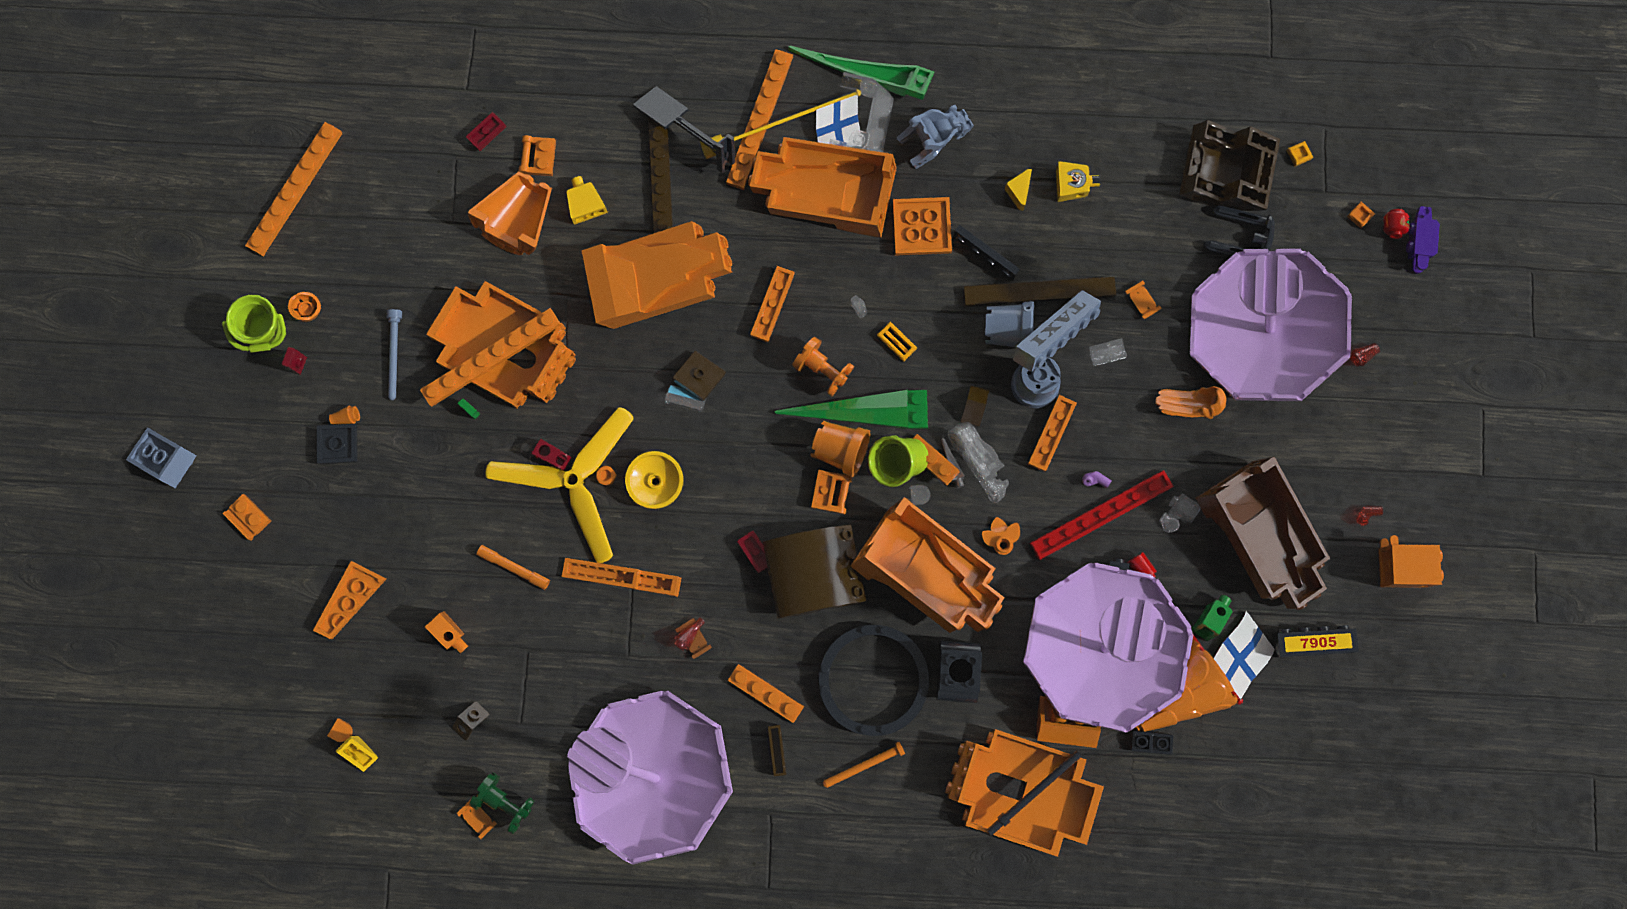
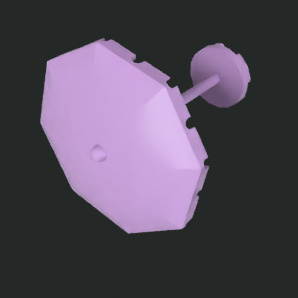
M1243 249V251L1236 252L1219 267L1217 273L1208 277L1192 294L1190 356L1234 400L1302 401L1350 358L1351 293L1332 273L1329 274L1325 267L1309 252L1302 251L1301 249H1276V251H1268V249Z
M1089 563L1035 598L1023 663L1061 719L1127 733L1182 696L1193 635L1191 626L1179 608L1174 606L1172 598L1160 581L1151 576V574L1132 570H1120L1118 567L1099 563Z
M658 691L638 696V699L630 698L608 704L609 706L605 709H601L588 731H583L577 736L578 739L574 742L572 748L569 749L567 756L569 758L568 766L571 787L575 791L573 801L576 821L579 823L581 830L599 843L607 846L606 848L630 864L696 850L733 792L721 726L669 691Z

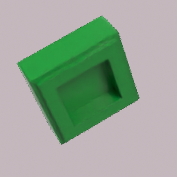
M461 399L458 402L474 419L480 415L465 399Z

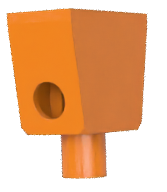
M444 611L439 613L425 626L446 649L452 646L461 654L468 647L461 639L464 635L463 631ZM447 632L453 634V639L447 637Z

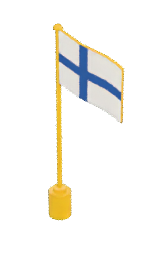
M856 89L854 93L734 137V141L816 111V134L819 143L861 149V133L858 120V97L861 95V91ZM721 134L711 137L716 142L724 138ZM700 141L706 159L716 156L710 147Z

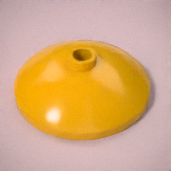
M659 451L643 453L636 457L627 469L625 477L626 489L630 497L642 507L649 509L666 507L677 499L682 490L683 473L681 467L673 457ZM654 479L659 480L658 485L652 484Z

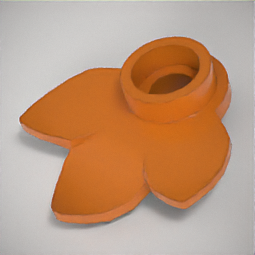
M996 517L991 524V531L982 532L983 541L988 546L994 547L998 554L1007 555L1012 551L1013 543L1019 539L1020 526L1018 523H1013L1007 527L1002 519ZM1001 542L1006 543L1007 547L1005 549L1000 547Z

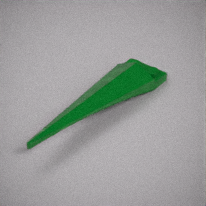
M788 46V50L904 97L909 95L923 100L934 75V71L916 65L854 60Z
M903 390L775 411L779 415L839 420L903 429H928L927 390Z

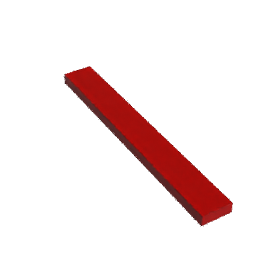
M1163 470L1029 544L1038 560H1041L1174 486Z

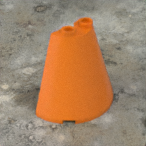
M517 172L471 208L468 212V217L475 228L479 227L483 232L481 235L492 244L516 255H522L523 253L530 255L537 247L552 188L543 182L539 184L533 182L534 179L530 175Z

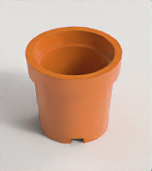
M823 421L821 424L824 427L822 429L818 428L812 445L815 454L811 453V457L843 470L844 474L855 477L863 463L868 448L870 430L860 427L853 429Z

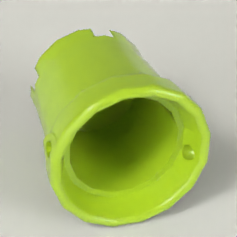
M896 435L882 437L873 444L869 451V470L873 478L880 484L888 487L900 486L909 481L912 476L924 471L928 464L926 462L928 450L916 438H900Z

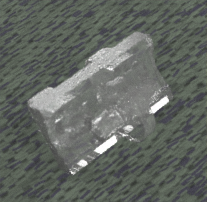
M1122 338L1088 348L1093 366L1127 357Z

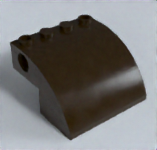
M1210 120L1194 124L1179 195L1214 207L1221 205L1241 211L1267 210L1280 139L1251 126L1235 132Z
M851 525L805 531L763 542L778 619L811 614L820 610L850 606L866 601L861 574L851 567V564L857 557Z

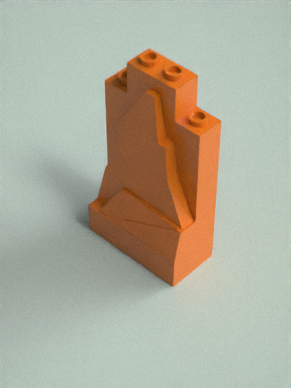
M783 137L782 143L779 144L778 154L757 152V157L753 159L752 168L754 170L753 174L749 176L748 185L753 193L770 195L766 198V207L770 214L834 224L840 230L882 237L897 168L893 154Z
M690 221L617 246L600 244L582 250L596 323L615 329L715 298V285L711 279L732 273V260L727 252V239L717 232L704 236L702 227Z
M905 497L887 510L851 564V567L867 580L873 578L890 586L949 633L955 630L959 631L965 623L977 632L983 629L987 630L993 623L992 617L994 614H997L1002 608L1001 603L1004 597L988 585L993 579L992 573L996 568Z

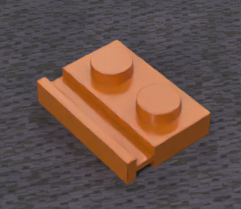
M242 494L223 513L250 541L271 522L245 494Z

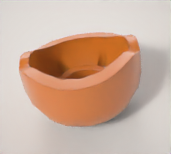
M300 292L290 298L288 309L297 321L309 322L319 315L321 305L314 294Z

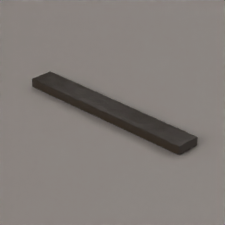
M1115 277L964 286L965 306L1029 301L1070 300L1082 290L1095 298L1115 297L1116 286Z

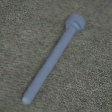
M390 309L386 313V318L390 323L388 398L395 400L398 323L402 319V311Z

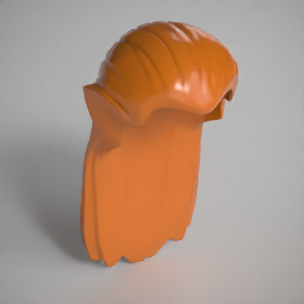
M1215 386L1201 388L1197 391L1163 389L1158 392L1159 396L1156 397V404L1160 406L1161 412L1170 416L1212 419L1214 416L1219 415L1226 406L1224 391Z

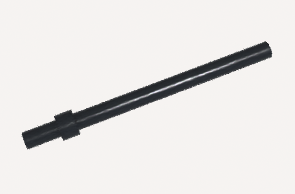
M1075 751L1005 814L1001 813L997 817L998 820L986 829L988 833L992 836L1003 825L1004 827L1011 822V818L1082 757L1079 752Z

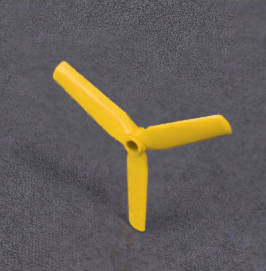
M619 407L580 451L572 469L567 472L554 466L491 461L486 467V478L547 489L566 486L570 493V505L597 563H604L612 558L613 553L593 497L583 486L584 479L600 467L633 421V416L626 409ZM572 476H577V483L570 485L569 479Z

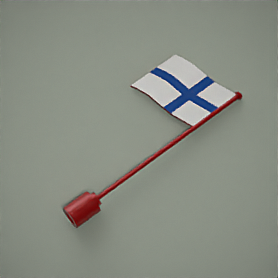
M1143 552L1127 562L1132 571L1151 574V576L1156 577L1154 573L1157 570ZM1245 611L1238 626L1223 641L1213 657L1234 689L1231 693L1237 696V704L1243 703L1242 696L1251 681L1265 667L1274 652V648L1247 611ZM1193 635V639L1199 643V641ZM1200 644L1198 648L1202 651L1204 648Z

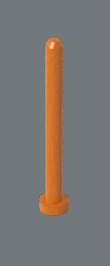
M900 741L895 743V747L824 780V787L828 788L899 753L901 756L904 755L905 752Z

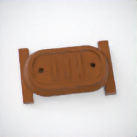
M694 618L675 629L677 633L680 632L690 652L694 654L692 655L693 659L712 648L711 645L707 646V642L699 628L693 624L696 622Z

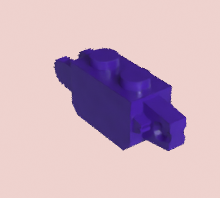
M1420 206L1417 208L1415 220L1409 224V231L1407 233L1410 236L1406 252L1408 253V259H1412V271L1414 274H1420L1426 270L1429 259L1438 253L1440 224L1437 220L1432 219L1431 207Z

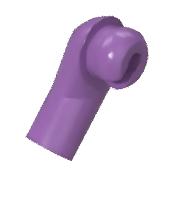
M1098 471L1087 473L1082 478L1085 486L1099 483L1107 488L1112 481Z

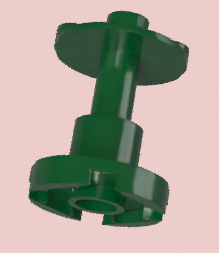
M492 772L477 789V798L473 796L469 806L478 810L483 804H486L495 811L498 808L513 818L507 832L514 834L520 826L519 822L521 819L525 820L531 812L530 808L535 801L529 798L521 808L505 798L507 793L496 787L500 776Z

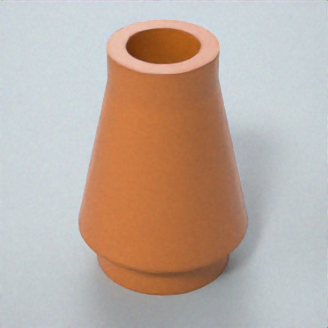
M347 406L334 414H330L329 420L332 425L355 424L356 421L360 420V413L356 406Z

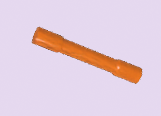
M481 545L476 555L511 571L543 590L550 583V580L512 562L484 545Z

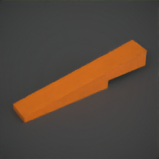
M565 558L562 577L675 597L679 595L681 578L678 576Z

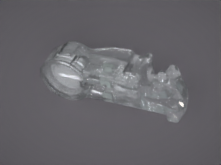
M969 422L958 424L948 430L951 444L966 461L989 495V500L993 503H998L1005 497L1009 481L1007 479L1001 481V479L997 480L995 477L998 476L997 472L1005 465L1001 463L994 449L981 440L977 430Z

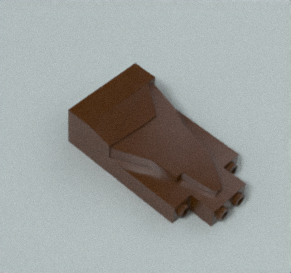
M1275 457L1253 460L1196 497L1205 517L1212 518L1226 533L1261 599L1270 598L1274 600L1281 597L1287 609L1301 610L1307 606V602L1319 598L1321 593L1327 589L1317 570L1325 565L1324 562L1329 560L1330 557Z

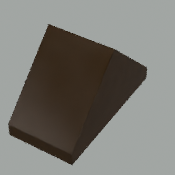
M970 386L961 419L962 423L980 426L989 390Z

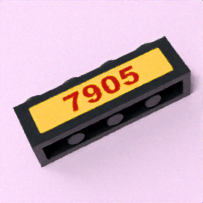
M1349 625L1337 626V630H1330L1329 626L1317 627L1318 631H1310L1309 627L1298 628V632H1291L1290 629H1279L1278 633L1272 634L1274 656L1278 658L1359 652L1356 628L1349 629Z

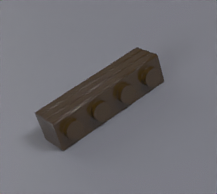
M781 725L769 726L768 732L774 777L787 775Z

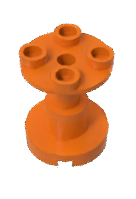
M813 337L804 346L803 352L798 354L792 366L797 371H801L807 366L815 373L820 371L833 381L827 390V394L832 397L838 390L837 386L842 387L848 379L846 375H849L855 366L849 363L839 372L827 363L828 358L818 351L821 340Z

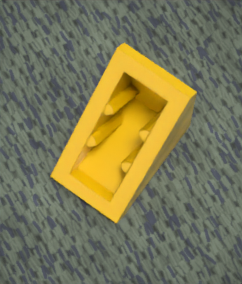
M1027 169L1007 182L1005 186V191L1018 209L1022 211L1026 205L1032 169Z
M350 736L336 750L339 755L363 772L378 759V756L359 736Z

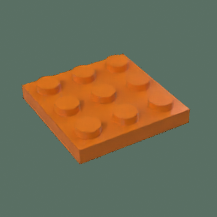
M949 197L893 199L895 255L952 253Z

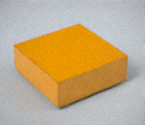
M1305 141L1286 150L1294 166H1298L1313 158Z

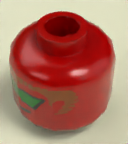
M1402 209L1390 210L1384 216L1383 231L1385 234L1390 235L1391 238H1401L1402 235L1409 231V215Z

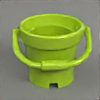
M246 295L238 298L231 304L227 312L226 321L222 322L229 343L237 349L250 351L251 353L267 351L277 347L283 342L286 335L282 314H277L276 309L268 299L259 295ZM232 336L234 337V339H236V340H238V341H240V342H242V343H245V344H254V345L242 346V345L238 344L237 342H235V341L233 340Z

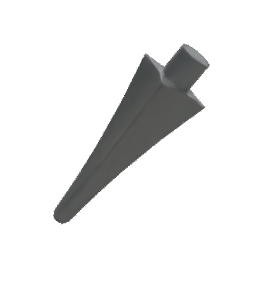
M943 438L941 442L946 459L960 471L951 483L955 482L957 488H961L964 486L963 477L965 475L954 459L946 440Z

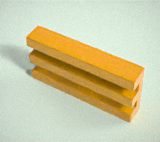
M891 322L877 334V337L903 362L917 350V347ZM890 328L895 334H897L911 349L908 350L888 331V329ZM885 333L905 353V355H903L883 334Z

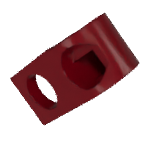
M542 439L539 440L532 452L533 456L563 471L571 459L569 455Z

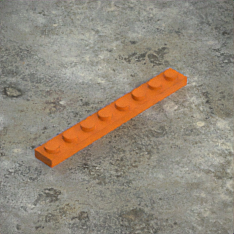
M775 49L745 133L769 124L791 65L793 54ZM767 129L742 138L735 157V163L732 165L726 181L727 185L742 190L745 189L752 170L753 159L757 157V152L760 149Z
M326 122L323 124L245 246L261 256L265 255L341 137V130Z
M549 308L420 389V391L432 407L561 326V323L552 309Z

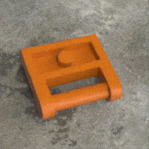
M522 136L523 151L521 166H519L518 172L528 175L553 176L556 148L555 138ZM536 145L534 166L528 167L530 146Z
M818 470L811 508L845 515V503L852 477ZM836 480H839L842 483L838 504L833 506L832 500Z

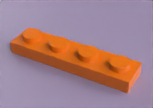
M779 266L776 267L751 331V337L769 342L795 272Z
M1061 395L1058 396L1028 465L1046 472L1077 402Z
M739 664L728 679L729 682L792 723L795 722L804 708L803 705Z

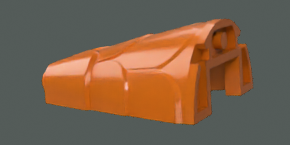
M1194 639L1192 640L1190 657L1187 661L1188 669L1182 696L1135 727L1137 731L1146 732L1176 725L1180 721L1228 709L1237 703V696H1232L1231 692L1234 689L1225 673L1206 650L1201 651L1198 648L1200 644Z

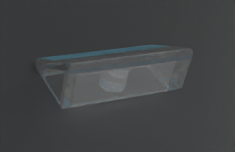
M670 385L665 397V403L701 413L706 401L705 399L702 402L684 388Z

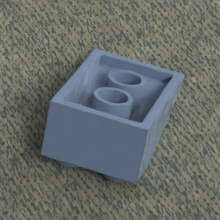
M147 427L126 460L162 482L176 488L188 468L192 465L196 455Z

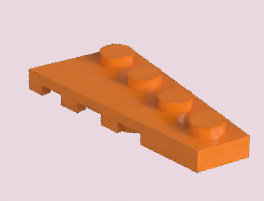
M351 561L313 631L333 639L384 583L386 578Z

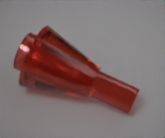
M699 617L692 626L675 636V645L681 650H689L698 633L697 631L703 626L705 621Z

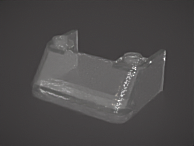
M844 72L840 87L853 90L858 89L865 97L873 98L866 132L854 131L850 135L848 143L830 139L829 144L883 152L894 101L893 95L872 78Z

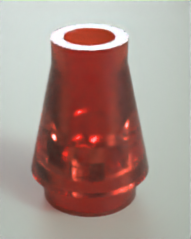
M1372 343L1371 345L1354 349L1350 354V360L1355 366H1364L1380 352V348L1376 343Z

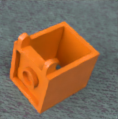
M1396 535L1390 536L1389 541L1386 538L1381 539L1379 548L1380 587L1429 588L1442 585L1444 573L1441 570L1443 553L1440 550V545H1399Z

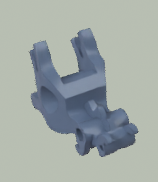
M956 105L949 107V110L945 113L931 109L913 117L909 121L910 126L897 136V139L901 144H904L917 134L920 137L924 150L910 160L916 169L934 159L953 136L956 139H960L967 132L971 131L974 125L964 109L957 112Z

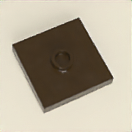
M694 351L672 380L703 402L725 376L726 372L697 351Z

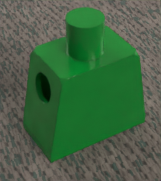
M1221 595L1218 600L1208 604L1191 629L1192 632L1207 642L1220 635L1233 612L1228 607L1231 599L1226 595Z

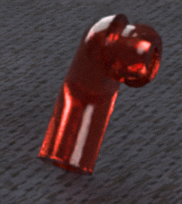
M1363 507L1356 516L1357 523L1365 526L1369 523L1368 520L1371 516H1382L1383 507Z

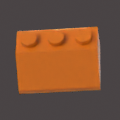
M1040 696L1037 741L1097 748L1101 727L1061 719L1047 697Z

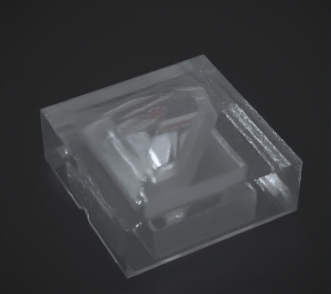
M857 295L852 297L850 305L859 318L864 317L867 314L864 301L857 297Z

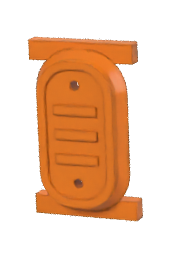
M1141 281L1125 292L1127 295L1130 293L1132 301L1140 313L1143 314L1142 318L1146 319L1162 308L1160 306L1156 307L1155 301L1147 289L1143 287L1144 281Z
M469 801L456 814L458 816L462 814L466 822L480 834L478 837L482 839L497 823L495 821L492 822L491 818L481 808L475 810L470 807Z

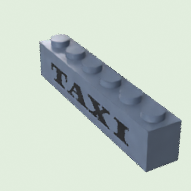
M1082 290L1016 346L1013 360L1031 372L1037 367H1041L1048 357H1053L1060 347L1063 348L1070 338H1074L1079 330L1085 329L1092 319L1095 320L1098 317L1101 301Z

